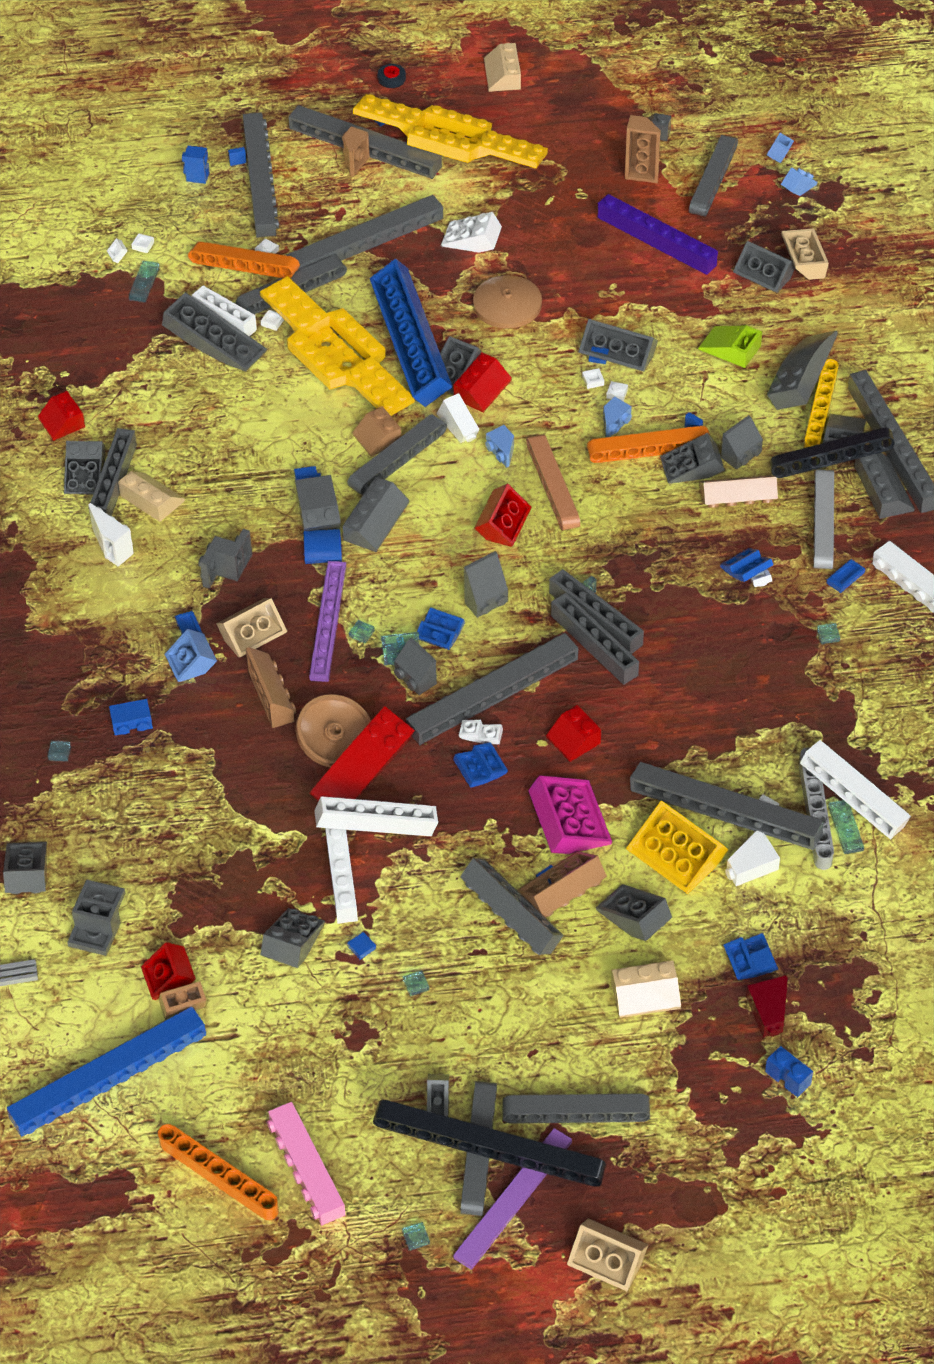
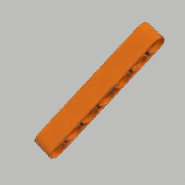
M197 242L188 253L190 261L196 264L278 278H285L287 276L291 278L300 267L299 261L291 256L207 242Z
M695 426L590 440L587 443L590 461L593 463L664 455L709 433V430L706 426Z
M165 1124L159 1128V1143L165 1152L261 1218L272 1220L279 1214L278 1200L272 1192L175 1126ZM217 1170H221V1171H222V1172H220V1173H214V1172L217 1171ZM232 1182H239L238 1184H235V1185H232V1184H231ZM250 1193H255L254 1196H247ZM266 1205H273V1206L270 1207V1208H265V1207H264V1206H266Z

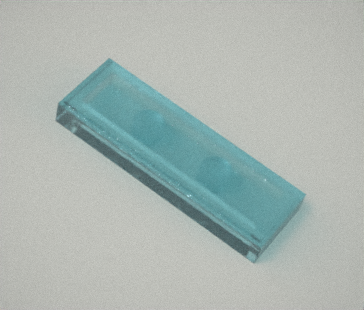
M142 262L130 291L129 300L146 302L159 271V263Z
M844 800L830 802L828 808L844 854L864 851V845L850 805Z

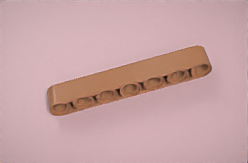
M545 434L527 437L528 451L560 529L565 531L580 527L578 512Z

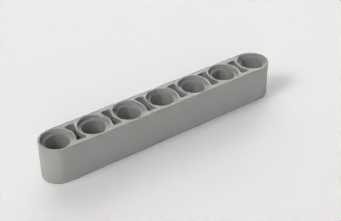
M816 469L814 568L833 569L834 470Z
M807 747L800 752V778L806 815L823 820V835L812 852L815 866L821 870H826L832 866L834 848L823 782L800 764L806 751L810 749V747Z

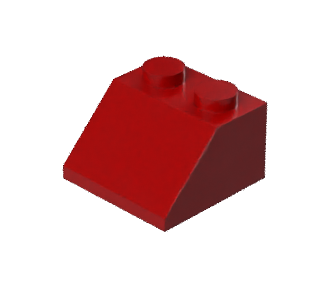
M68 391L51 397L37 416L53 441L85 428L83 412Z
M576 705L561 714L547 733L546 738L571 762L601 744V729Z
M165 942L141 966L152 1000L159 999L162 992L192 984L196 980L184 946Z

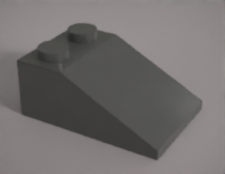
M451 336L446 341L440 355L452 384V388L447 392L454 394L453 384L482 351L476 346Z
M331 475L295 480L303 531L340 528V515Z
M496 551L464 567L465 605L477 618L508 602V588Z
M47 842L7 843L3 870L5 893H40L46 891Z
M624 884L596 907L599 913L631 937L643 941L651 938L654 933L672 918L666 898Z

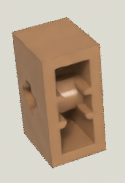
M200 981L162 992L159 996V1003L165 1019L171 1018L190 1007H193L194 1010L205 1008L207 1001Z

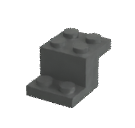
M242 529L240 535L236 536L235 541L215 536L212 542L208 543L204 556H201L199 559V566L201 568L200 578L202 579L203 587L210 589L217 575L235 581L239 580L252 557L250 530Z
M86 879L72 910L75 926L67 941L68 947L107 956L121 924L118 909L125 895L124 888Z

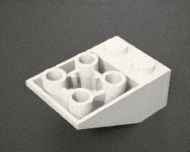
M493 212L453 220L449 222L441 245L442 247L479 253L492 250L495 247L502 226Z
M89 503L92 529L104 557L116 566H120L134 554L131 531L128 526L122 525L113 516L103 512L100 507Z

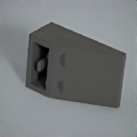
M831 414L825 432L824 443L864 433L866 419Z
M709 433L660 456L669 484L707 479L725 471L717 444Z
M66 441L64 494H94L105 463V445L102 441Z
M288 908L263 934L260 955L298 968L307 958L325 921L314 915L301 913L297 909Z

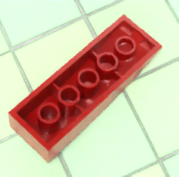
M384 706L336 760L309 794L318 801L321 797L357 800L408 743L415 730Z

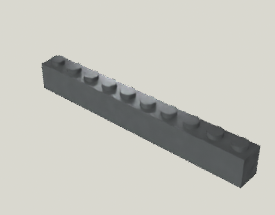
M298 105L289 115V128L291 130L344 148L342 136L351 126L366 131L369 136L370 158L433 179L442 168V155L409 146L406 142Z
M262 112L243 114L256 238L276 236L279 222L278 219H275V217H278L277 207H273L276 206V197L272 196L275 195L274 185H271L274 183L273 173L269 174L272 172L271 162L268 163V161H271L270 151H268L270 150L268 130H264L267 129L266 119H263Z
M430 195L286 254V256L294 257L299 261L300 267L298 270L331 256H337L342 261L443 219V205L434 195Z
M863 370L850 374L848 390L872 430L885 427L891 429L895 445L891 450L885 451L920 513L934 510V483L868 372Z
M566 633L556 636L544 645H539L531 652L523 654L518 659L506 663L505 666L491 671L480 679H476L473 683L458 689L453 694L443 697L440 701L428 705L417 713L411 714L406 718V724L415 730L412 737L420 746L462 723V720H467L578 660V647Z
M640 762L630 777L632 792L755 832L759 831L765 835L807 849L814 850L823 835V820L650 764Z

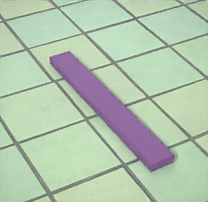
M328 561L310 669V681L329 682L346 573V562Z
M554 1128L543 1143L567 1149L572 1143V1139ZM523 1167L453 1255L454 1259L472 1270L547 1174Z

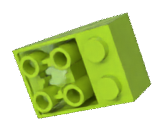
M747 325L714 326L698 350L746 368L761 347L762 331Z

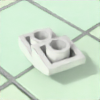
M462 720L459 737L485 744L491 742V744H500L503 728L501 724L483 725L481 720Z

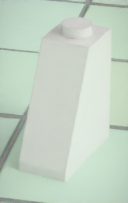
M459 393L443 400L437 412L438 417L447 424V428L460 443L474 440L479 428Z
M756 831L727 860L726 876L729 880L733 881L735 886L741 885L779 870L780 857L766 835Z

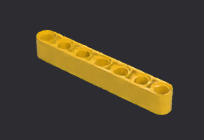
M827 359L820 373L805 435L804 448L822 444L839 365L834 359Z

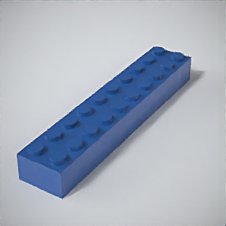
M394 259L369 279L412 397L426 407L451 389L452 384L409 270L400 261Z

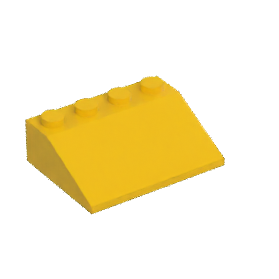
M660 801L626 848L687 894L717 867L728 852V849L663 801Z

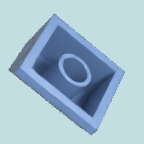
M187 629L165 653L178 682L206 674L217 661L205 635Z

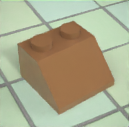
M351 126L343 134L342 141L344 161L350 176L354 177L370 158L368 132Z
M381 406L368 412L352 433L370 457L399 439L401 437V428L384 407Z

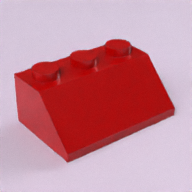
M481 352L453 384L454 395L459 393L465 405L484 413L511 382L512 377L496 358Z
M507 483L493 489L474 529L488 541L512 547L532 507Z

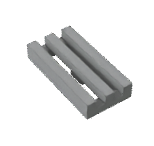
M35 959L0 965V986L38 980Z

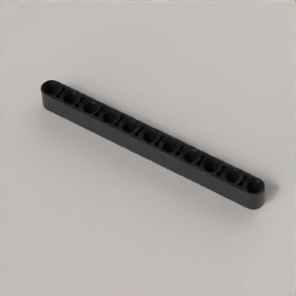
M380 1100L378 1102L373 1118V1124L385 1130L596 1187L602 1184L606 1163L596 1157L389 1100Z

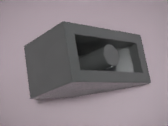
M655 113L648 117L661 130L660 140L668 141L671 131V115Z
M428 1074L427 1111L448 1117L449 1074Z

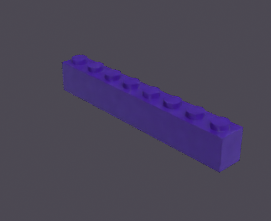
M609 194L598 203V218L706 275L717 266L718 251Z

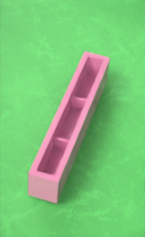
M290 1102L268 1111V1128L271 1133L275 1132L277 1146L280 1150H284L285 1162L288 1167L292 1166L294 1180L297 1184H301L303 1198L306 1202L309 1201L312 1206L310 1211L313 1218H318L322 1226L345 1216V1205L293 1103Z

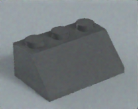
M747 241L733 273L778 293L791 279L795 266L793 261Z

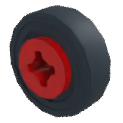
M387 64L378 70L377 79L383 87L397 88L406 81V71L401 65Z

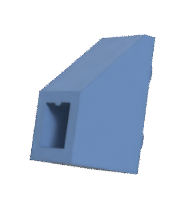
M779 133L767 156L781 163L794 140Z
M791 167L781 185L792 193L801 196L816 186L818 182L813 179L814 175L801 168L796 170Z
M617 397L611 399L604 406L603 421L606 437L616 434L632 418V406Z
M502 425L486 433L485 445L488 451L492 452L500 463L502 462L507 468L510 466L514 450V435L505 425Z

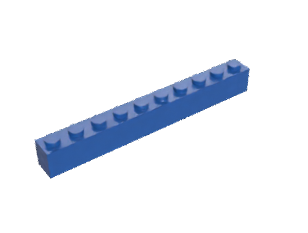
M190 1007L8 1106L9 1119L21 1137L31 1134L40 1126L53 1122L60 1115L71 1112L75 1107L89 1102L100 1093L109 1091L120 1082H125L131 1076L144 1072L149 1066L162 1062L169 1055L182 1051L193 1042L200 1041L206 1036L205 1024L194 1008Z

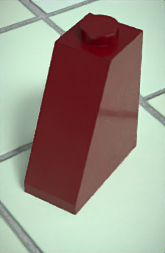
M787 975L747 986L746 998L763 1038L768 1036L774 1037L783 1033L788 984Z

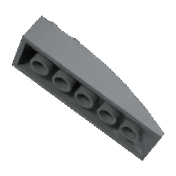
M186 292L163 313L162 326L201 352L234 368L246 372L267 352V348Z
M837 330L808 336L791 350L777 371L767 393L776 410L807 404L838 335Z

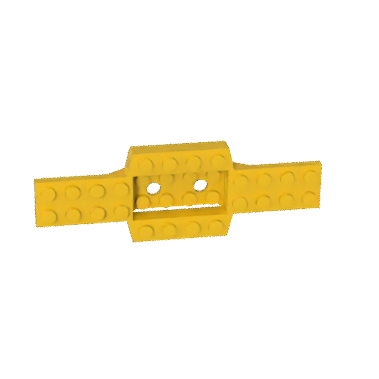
M366 94L353 108V114L399 127L408 137L407 145L466 163L487 155H493L537 168L548 153V148L542 145L532 144L526 140H518L509 135H502L491 131L492 123L487 122L485 119H477L471 115L460 114L454 110L443 109L437 105H431L421 111L418 108H411L401 103L397 104L388 99H381L374 95Z
M288 276L260 291V296L294 330V333L287 339L288 350L329 390L343 385L354 387L376 409L383 406L390 416L415 402L412 394L379 364L385 359V347L344 308L326 313ZM330 326H331L348 344H350L365 360L361 359V358L354 352L353 349L349 348V347L343 342V340H342L341 338H339V337L333 332V330L330 328ZM323 342L331 343V345L328 347L322 346L321 344ZM344 362H350L352 365L350 367L343 366L342 364Z

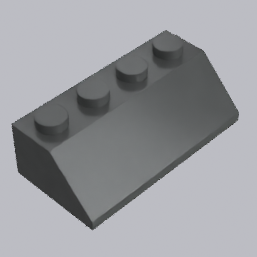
M588 319L578 353L644 372L654 356L658 340L650 336ZM592 346L609 349L608 355L591 351Z
M877 453L855 459L854 467L880 519L915 510L888 456L883 453Z
M376 476L343 525L344 541L377 552L408 506L409 499L393 482Z

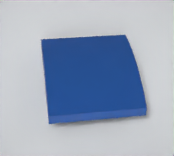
M340 529L304 531L305 564L328 563V561L342 562Z
M748 548L721 563L720 567L730 576L745 582L774 564L771 558L761 557L759 550Z
M430 608L425 620L421 621L414 638L450 650L465 624V619Z
M491 742L475 745L472 751L455 754L453 759L470 788L493 781L508 772Z
M763 933L746 940L740 937L724 944L738 980L753 978L779 970L776 966L758 974L750 954L769 946Z

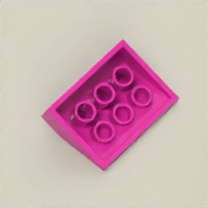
M539 776L528 791L551 853L571 854L612 844V839L589 780Z

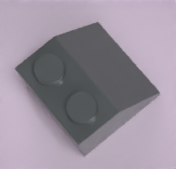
M749 415L723 433L721 458L736 470L742 465H746L749 460L755 456L757 457L762 452L763 439Z
M411 637L394 661V673L398 679H402L411 691L414 690L418 695H421L437 684L436 660Z

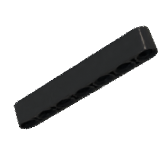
M885 427L779 454L770 460L771 472L776 478H784L889 451L895 445L891 429Z

